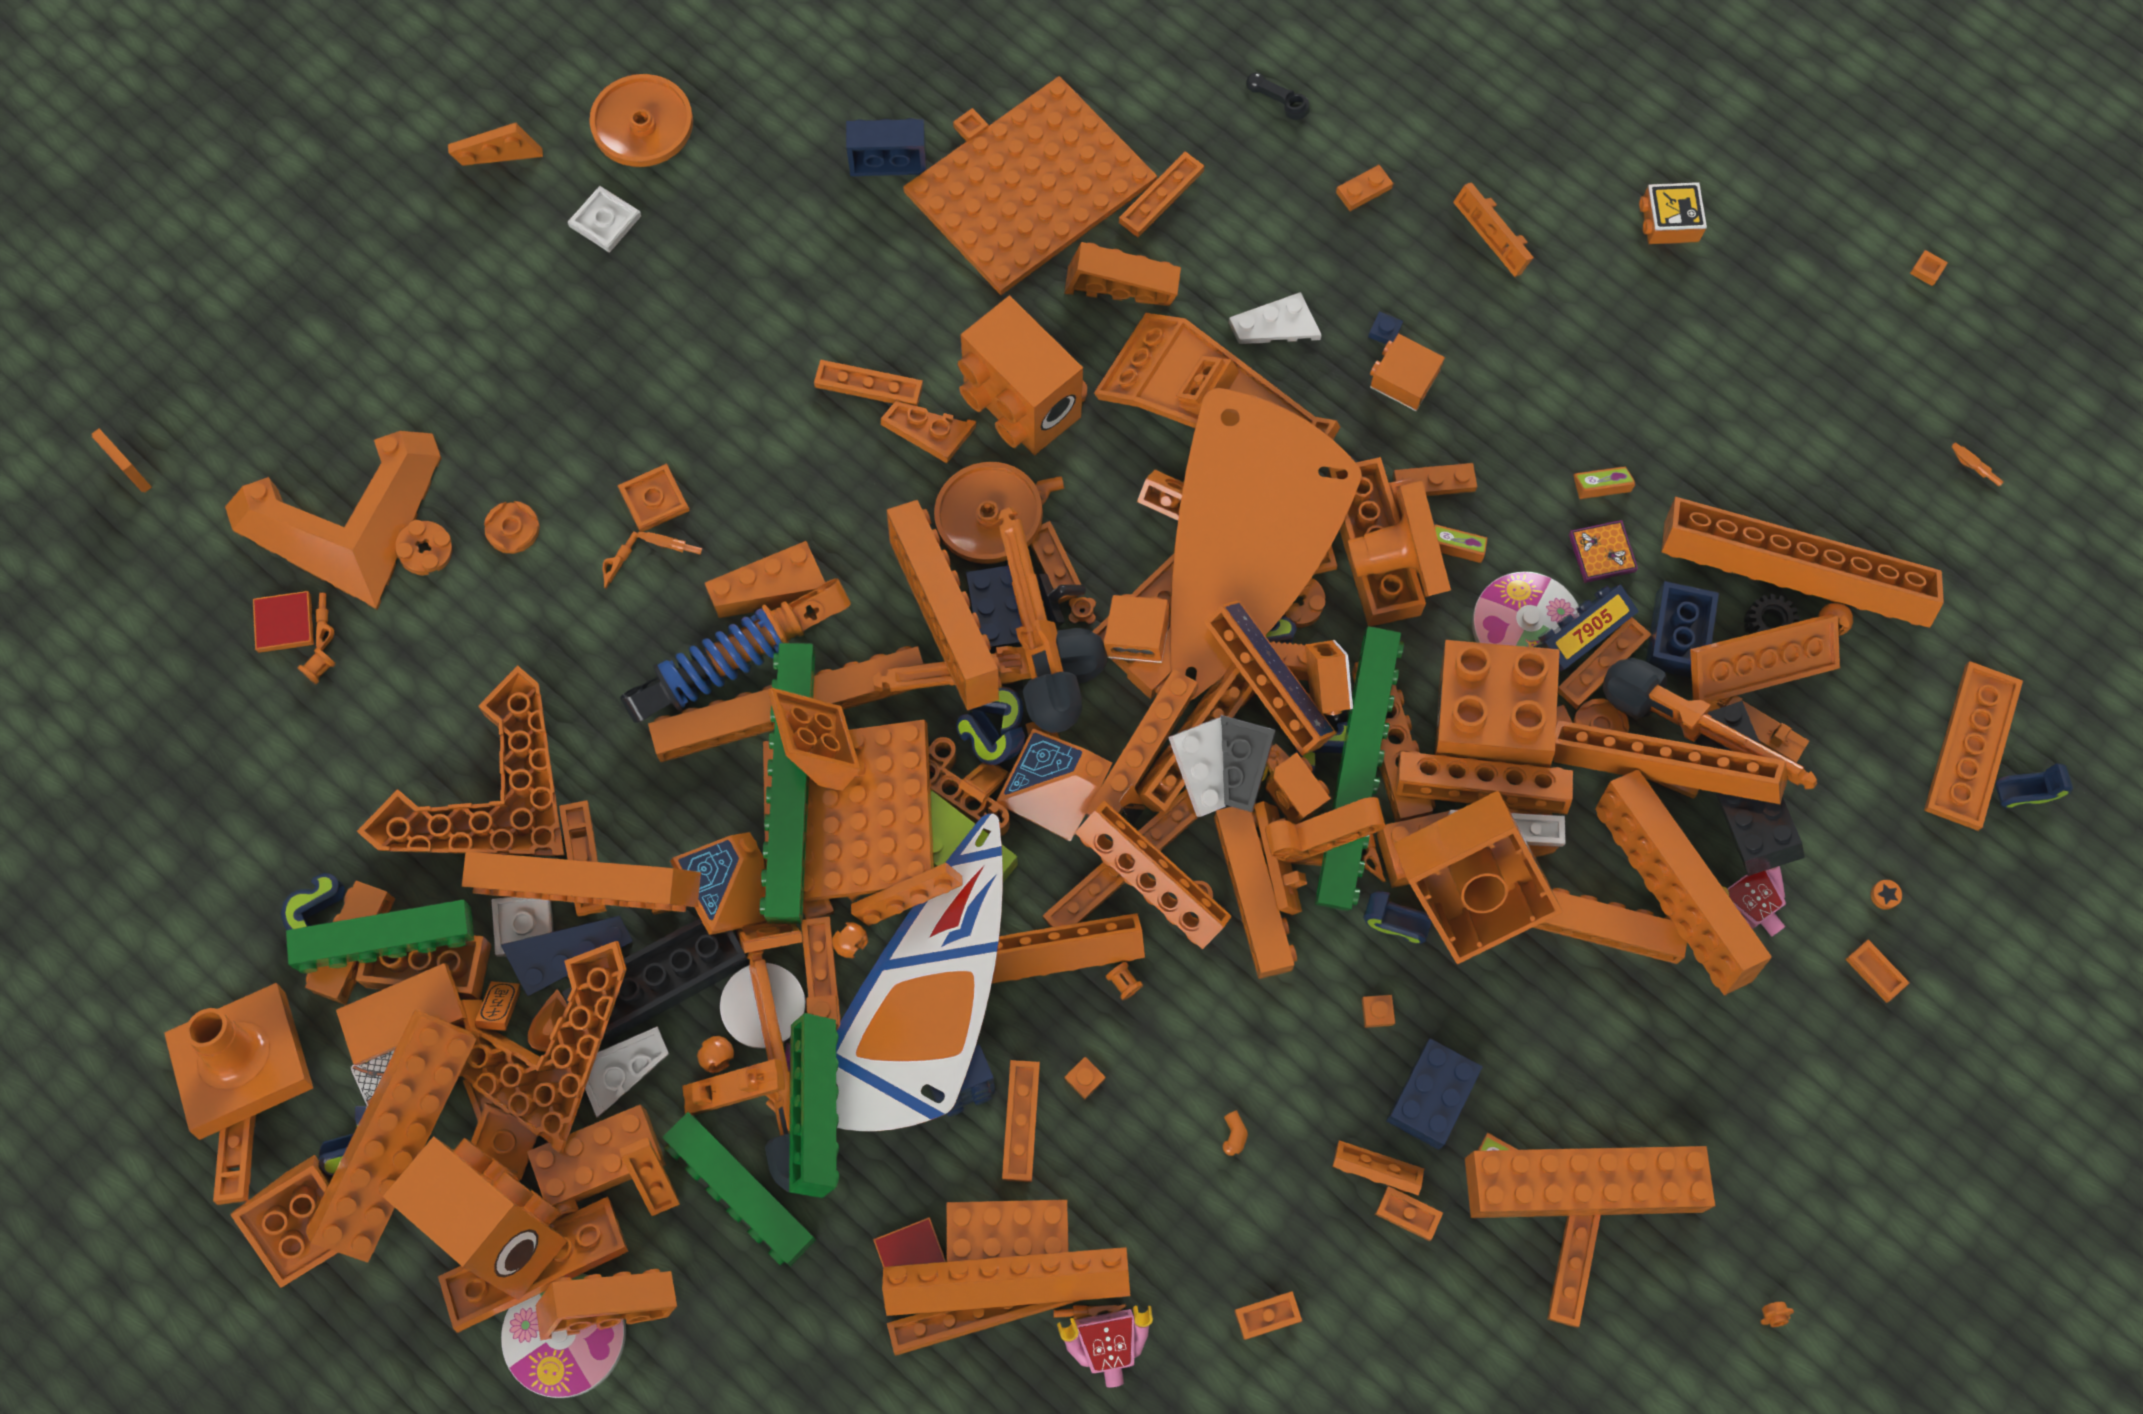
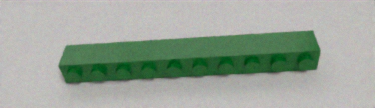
M1370 626L1364 631L1352 694L1353 709L1349 711L1332 810L1364 798L1372 797V794H1377L1380 778L1375 777L1377 766H1382L1385 753L1384 750H1380L1382 739H1387L1389 723H1386L1385 720L1387 712L1392 711L1394 696L1390 695L1392 685L1397 684L1399 669L1395 668L1396 659L1401 658L1404 642L1400 641V632ZM1370 835L1324 852L1315 905L1345 911L1351 910L1352 905H1357L1360 889L1356 888L1357 877H1362L1365 861L1361 860L1362 849L1367 850Z
M779 643V653H774L773 657L774 670H778L777 679L772 680V688L813 698L816 654L813 644ZM771 706L770 719L771 723H775L774 732L769 734V749H773V759H768L767 772L768 776H772L771 786L766 788V803L770 804V814H765L764 827L765 831H769L768 841L763 843V858L767 859V869H762L761 884L762 887H766L765 897L760 899V915H764L767 924H802L810 777L786 756Z

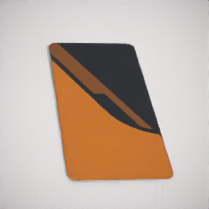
M1131 785L1119 803L1133 825L1144 811L1145 806L1134 786Z

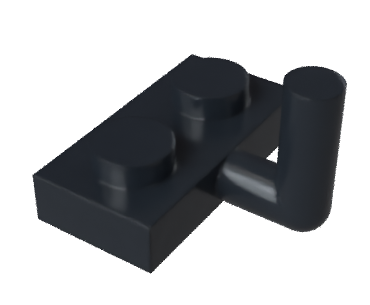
M1039 574L1036 577L1046 618L1048 621L1055 622L1057 629L1065 623L1058 600L1063 596H1083L1086 593V588L1084 585H1059L1053 590L1048 574Z

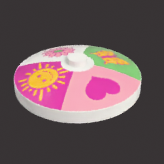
M1516 572L1504 575L1486 587L1475 605L1472 616L1474 639L1477 643L1533 647L1540 641L1538 637L1551 628L1554 631L1559 627L1557 624L1559 620L1569 614L1575 615L1577 613L1575 608L1578 607V604L1564 586L1545 575L1533 572Z
M582 1273L572 1278V1280L583 1279L589 1275ZM544 1292L509 1308L502 1327L503 1355L513 1376L524 1387L537 1394L553 1398H568L586 1393L601 1384L610 1375L622 1355L626 1339L625 1319L621 1320V1323L608 1329L599 1330L597 1325H591L586 1329L580 1330V1334L567 1336L566 1330L552 1332V1339L540 1341L535 1305Z

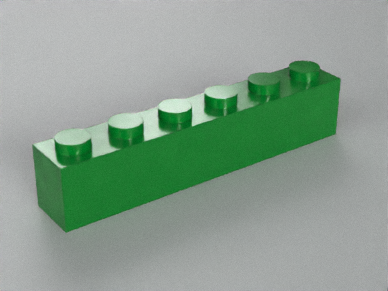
M458 900L286 930L288 965L299 971V973H313L318 971L319 967L342 968L347 966V962L353 961L371 963L377 961V957L387 955L390 958H400L406 956L407 952L418 950L420 953L435 951L436 947L447 945L450 948L462 947L466 945V942L474 940L471 906L465 900Z
M808 1013L802 1014L791 1024L789 1192L823 1198L837 1187L839 1172L836 1170V1157L839 1151V1144L836 1141V1128L839 1122V1116L836 1113V1100L839 1094L838 1086H836V1072L839 1065L836 1058L838 1032L836 1031L835 1019Z
M689 1112L662 1137L668 1143L664 1149L676 1161L682 1157L689 1164L685 1170L696 1181L702 1177L709 1184L705 1190L717 1202L722 1198L730 1206L726 1211L738 1223L743 1219L751 1227L747 1233L758 1244L764 1240L772 1248L768 1254L780 1266L785 1261L791 1267L816 1241Z

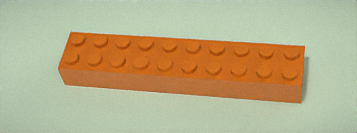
M1679 497L1674 498L1664 522L1662 553L1674 558L1694 561L1699 565L1719 568L1724 572H1733L1753 580L1765 581L1781 588H1790L1801 591L1806 595H1815L1828 599L1831 602H1840L1854 606L1859 610L1872 611L1888 618H1897L1913 625H1922L1929 628L1944 603L1942 571Z

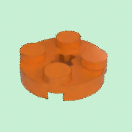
M413 520L402 529L396 539L397 557L403 567L411 573L429 575V572L442 570L451 559L452 545L450 535L437 523ZM424 542L428 543L431 550L419 553L418 545Z
M1312 577L1299 594V596L1304 598L1303 605L1299 606L1298 603H1294L1283 615L1290 618L1297 628L1307 627L1315 623L1325 607L1324 590L1319 582Z

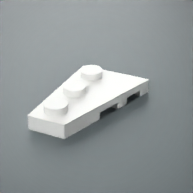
M1301 292L1229 318V325L1239 344L1270 343L1271 340L1287 339V342L1302 338L1321 340L1322 336Z
M1221 717L1168 737L1196 816L1201 817L1226 807L1224 804Z
M658 1027L597 1053L585 1087L596 1117L602 1115L669 1055Z

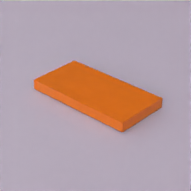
M448 964L438 965L336 1010L354 1065H361L395 1050L414 1010L451 1024L467 1019Z

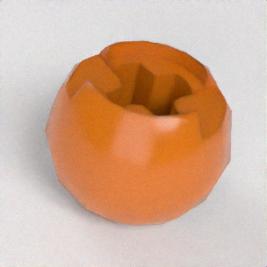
M1830 603L1819 611L1818 617L1828 614L1838 616L1839 636L1844 635L1852 628L1854 622L1853 615L1845 604Z
M846 922L847 926L841 932L837 931L833 936L832 944L837 954L845 958H855L853 956L859 948L863 950L867 945L868 934L863 926L854 922Z
M713 1036L702 1043L703 1047L697 1053L699 1065L710 1073H718L727 1068L729 1061L734 1056L732 1044L721 1036Z

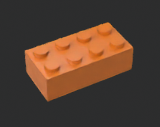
M474 935V940L466 942V945L462 947L450 948L445 945L436 947L435 951L420 953L418 950L407 952L406 956L400 958H390L388 955L377 957L375 962L359 963L356 981L365 988L383 990L446 963L451 971L459 998L480 1000L491 944L483 936Z
M640 1104L569 1134L563 1153H559L552 1148L551 1143H546L527 1151L543 1199L552 1206L569 1200L579 1202L631 1180L632 1177L621 1158L619 1149L646 1137L649 1138L662 1166L666 1165L647 1110Z
M1067 1200L947 1202V1262L1068 1252Z

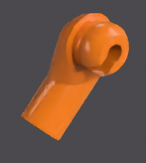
M1061 476L1041 480L1035 484L1039 491L1042 505L1046 502L1051 492L1064 489Z
M1237 1110L1224 1116L1231 1130L1228 1141L1223 1143V1150L1229 1156L1241 1153L1248 1137L1247 1129Z

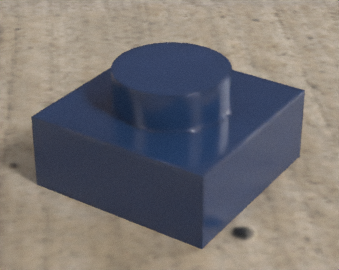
M1379 311L1368 337L1383 344H1387L1389 340L1394 342L1403 321Z

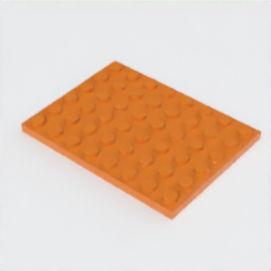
M1058 76L989 125V128L975 138L965 142L903 186L904 193L988 283L1002 295L1150 187L1157 180V175Z

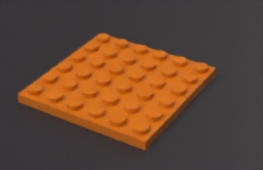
M925 720L849 730L861 770L843 791L819 786L809 778L803 902L878 893L934 868L928 725ZM769 741L763 742L764 820L765 814H770V804L766 803V788L771 786L772 776H768L767 772L768 759H773V749H769ZM765 831V841H768L769 831ZM765 859V869H767V859Z

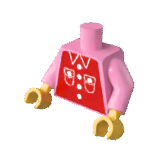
M1780 866L1750 876L1745 875L1728 889L1723 887L1752 929L1761 923L1772 937L1786 927L1775 914L1776 911L1786 904Z
M1134 1306L1133 1313L1131 1309L1076 1320L1070 1318L1071 1325L1066 1328L1061 1327L1060 1322L1057 1324L1060 1336L1064 1340L1068 1352L1081 1366L1090 1367L1092 1373L1104 1372L1106 1387H1117L1124 1384L1122 1368L1133 1366L1134 1358L1141 1355L1153 1317L1151 1306H1148V1310L1145 1313H1139L1138 1306Z

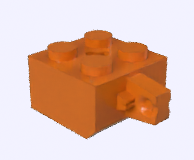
M1277 744L1271 747L1267 761V767L1271 774L1266 780L1265 790L1286 819L1293 821V824L1296 825L1319 812L1331 799L1328 795L1330 792L1322 780L1318 781L1312 773L1313 768L1305 757L1301 758L1298 753L1289 757Z

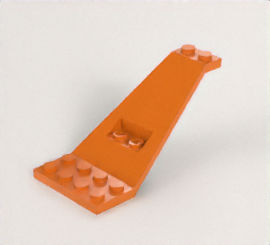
M1145 313L1094 392L1098 400L1139 407L1196 428L1205 394L1212 389L1223 388L1256 396L1279 405L1304 418L1331 439L1335 438L1341 428L1337 420L1313 416L1187 319ZM1226 409L1222 412L1221 421L1224 425L1234 426L1239 422L1240 417L1236 410Z

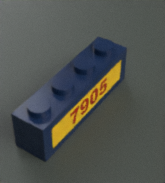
M1621 584L1611 589L1607 585L1594 594L1596 599L1592 602L1587 600L1576 607L1577 613L1575 615L1569 614L1557 622L1559 627L1554 631L1551 628L1538 637L1540 641L1533 647L1560 649L1559 671L1566 669L1639 612Z

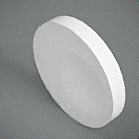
M766 963L782 1042L785 1043L791 1039V1024L806 1011L805 995L800 983L792 973L778 965ZM749 966L735 973L727 982L720 1001L721 1018L728 1032L737 1041L748 1047L766 1049Z

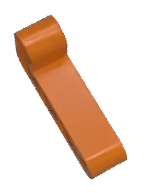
M940 737L933 741L929 746V770L935 775L930 779V789L975 824L981 817L986 815L988 809L989 814H995L998 818H1002V823L999 822L1001 836L1007 833L1009 829V813L1005 807L990 797L980 802L959 788L962 779L950 772L956 762L954 742L946 737ZM941 749H947L951 752L945 758L938 757L936 754ZM948 786H954L958 789L953 795H947L943 792ZM971 801H977L981 804L977 810H969L966 805ZM983 828L986 833L990 834L991 831Z
M1369 797L1296 825L1289 821L1273 822L1265 827L1271 856L1287 863H1293L1379 832L1386 825L1379 799Z

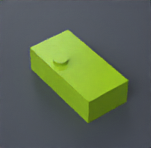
M930 789L935 868L946 863L955 849L975 826V823ZM982 830L975 842L976 847H981L989 836L984 830ZM1002 845L1004 882L1017 867L1018 861L1017 856Z

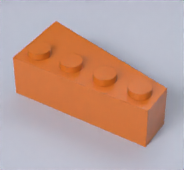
M1081 242L1068 266L1064 294L1074 295V290L1085 291L1088 297L1097 298V293L1110 294L1113 296V300L1122 301V299L1135 297V301L1138 303L1170 306L1178 294L1181 267L1174 266L1169 262L1151 260L1142 255L1135 256L1123 253L1118 249L1099 247L1095 243Z
M804 541L707 581L705 586L718 617L723 618L752 613L762 608L761 606L766 605L769 609H776L781 606L782 602L786 601L789 604L817 589L825 581L807 542Z
M650 1269L642 1274L631 1275V1272H620L611 1277L593 1274L578 1280H572L571 1277L555 1279L535 1305L540 1341L552 1339V1332L566 1330L567 1336L580 1334V1330L586 1329L591 1325H597L599 1330L608 1329L618 1325L624 1319H626V1323L629 1325L668 1318L677 1307L671 1271L660 1272L659 1269Z

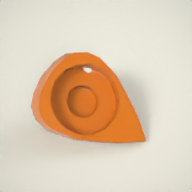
M558 989L550 996L535 1016L528 1031L529 1044L534 1050L546 1053L551 1042L549 1037L558 1018L563 1016L567 1007V1003Z

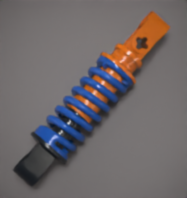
M835 578L823 583L817 589L789 604L786 601L782 602L781 606L776 608V610L771 611L766 605L761 606L762 608L755 611V615L751 619L748 617L741 619L743 628L739 629L737 625L731 624L728 626V636L722 631L715 633V643L708 638L703 639L704 654L696 646L689 647L691 661L683 653L676 654L679 668H675L676 666L672 660H665L660 664L656 663L653 665L656 677L626 691L619 699L634 723L647 719L653 713L671 703L680 712L685 707V703L688 702L686 696L693 702L698 700L699 694L696 686L704 694H709L712 691L709 679L718 687L724 686L725 675L732 680L737 679V668L748 673L751 670L750 661L753 660L755 664L762 665L764 663L763 654L766 653L770 658H773L774 653L779 652V643H789L796 636L800 638L804 635V630L831 615L845 610L851 605V602L839 579ZM808 605H811L813 611L810 615L806 609Z

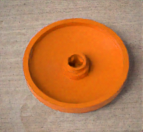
M636 74L614 81L597 96L590 112V128L595 143L607 157L623 165L647 167L667 161L685 146L692 132L693 114L688 98L676 84L660 76Z
M982 462L967 466L950 477L937 496L934 518L939 536L951 552L967 561L981 564L1006 561L1007 557L999 528L1004 522L998 519L1000 512L1008 507L1018 512V515L1014 516V518L1022 521L1027 546H1029L1036 538L1042 524L1043 508L1039 491L1034 482L1024 472L1014 466L1000 462Z

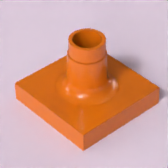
M1423 481L1400 486L1396 496L1402 515L1401 521L1393 526L1364 534L1362 537L1347 540L1356 576L1358 578L1369 574L1375 575L1403 568H1413L1416 570L1424 597L1450 591L1451 588Z
M277 983L221 1008L201 1010L192 1016L187 1023L164 1032L188 1128L199 1140L313 1089L286 993Z

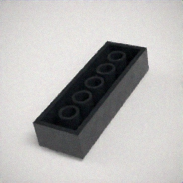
M1743 701L1707 713L1713 719L1760 743ZM1703 734L1694 741L1695 745L1733 751ZM1714 792L1748 876L1805 858L1802 841L1783 797L1781 803L1776 804Z
M698 918L624 958L626 972L600 1046L750 965L733 931L709 935L701 918ZM571 987L562 992L567 1003H569L567 999L572 990Z

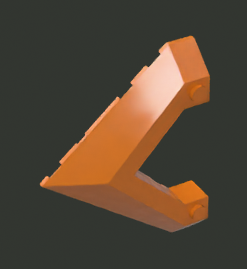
M398 431L374 440L381 464L345 527L283 503L278 488L267 477L242 486L225 506L232 530L378 610L385 585L388 586L397 565L395 563L398 558L395 546L396 539L402 529L408 526L411 521L416 520L418 507L421 500L425 499L431 485L432 474L442 459L432 433Z
M518 665L478 706L484 716L499 728L501 801H491L485 804H451L445 807L432 808L430 806L418 807L397 789L357 830L378 851L477 852L506 855L564 856L539 683Z
M619 941L611 942L564 961L572 990L567 999L569 1003L562 1017L558 1018L549 1037L551 1042L545 1055L539 1057L494 1030L476 1028L475 1020L483 1003L482 1000H461L467 1019L453 1024L470 1031L477 1038L459 1076L467 1079L473 1084L472 1087L506 1113L513 1114L519 1119L518 1122L535 1135L541 1136L551 1143V1147L559 1153L564 1151L626 972Z

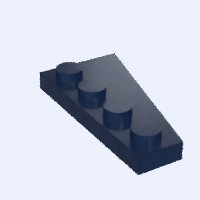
M618 915L503 943L501 947L527 996L567 976L565 960L614 941H619L621 948L631 943L633 939L621 916Z

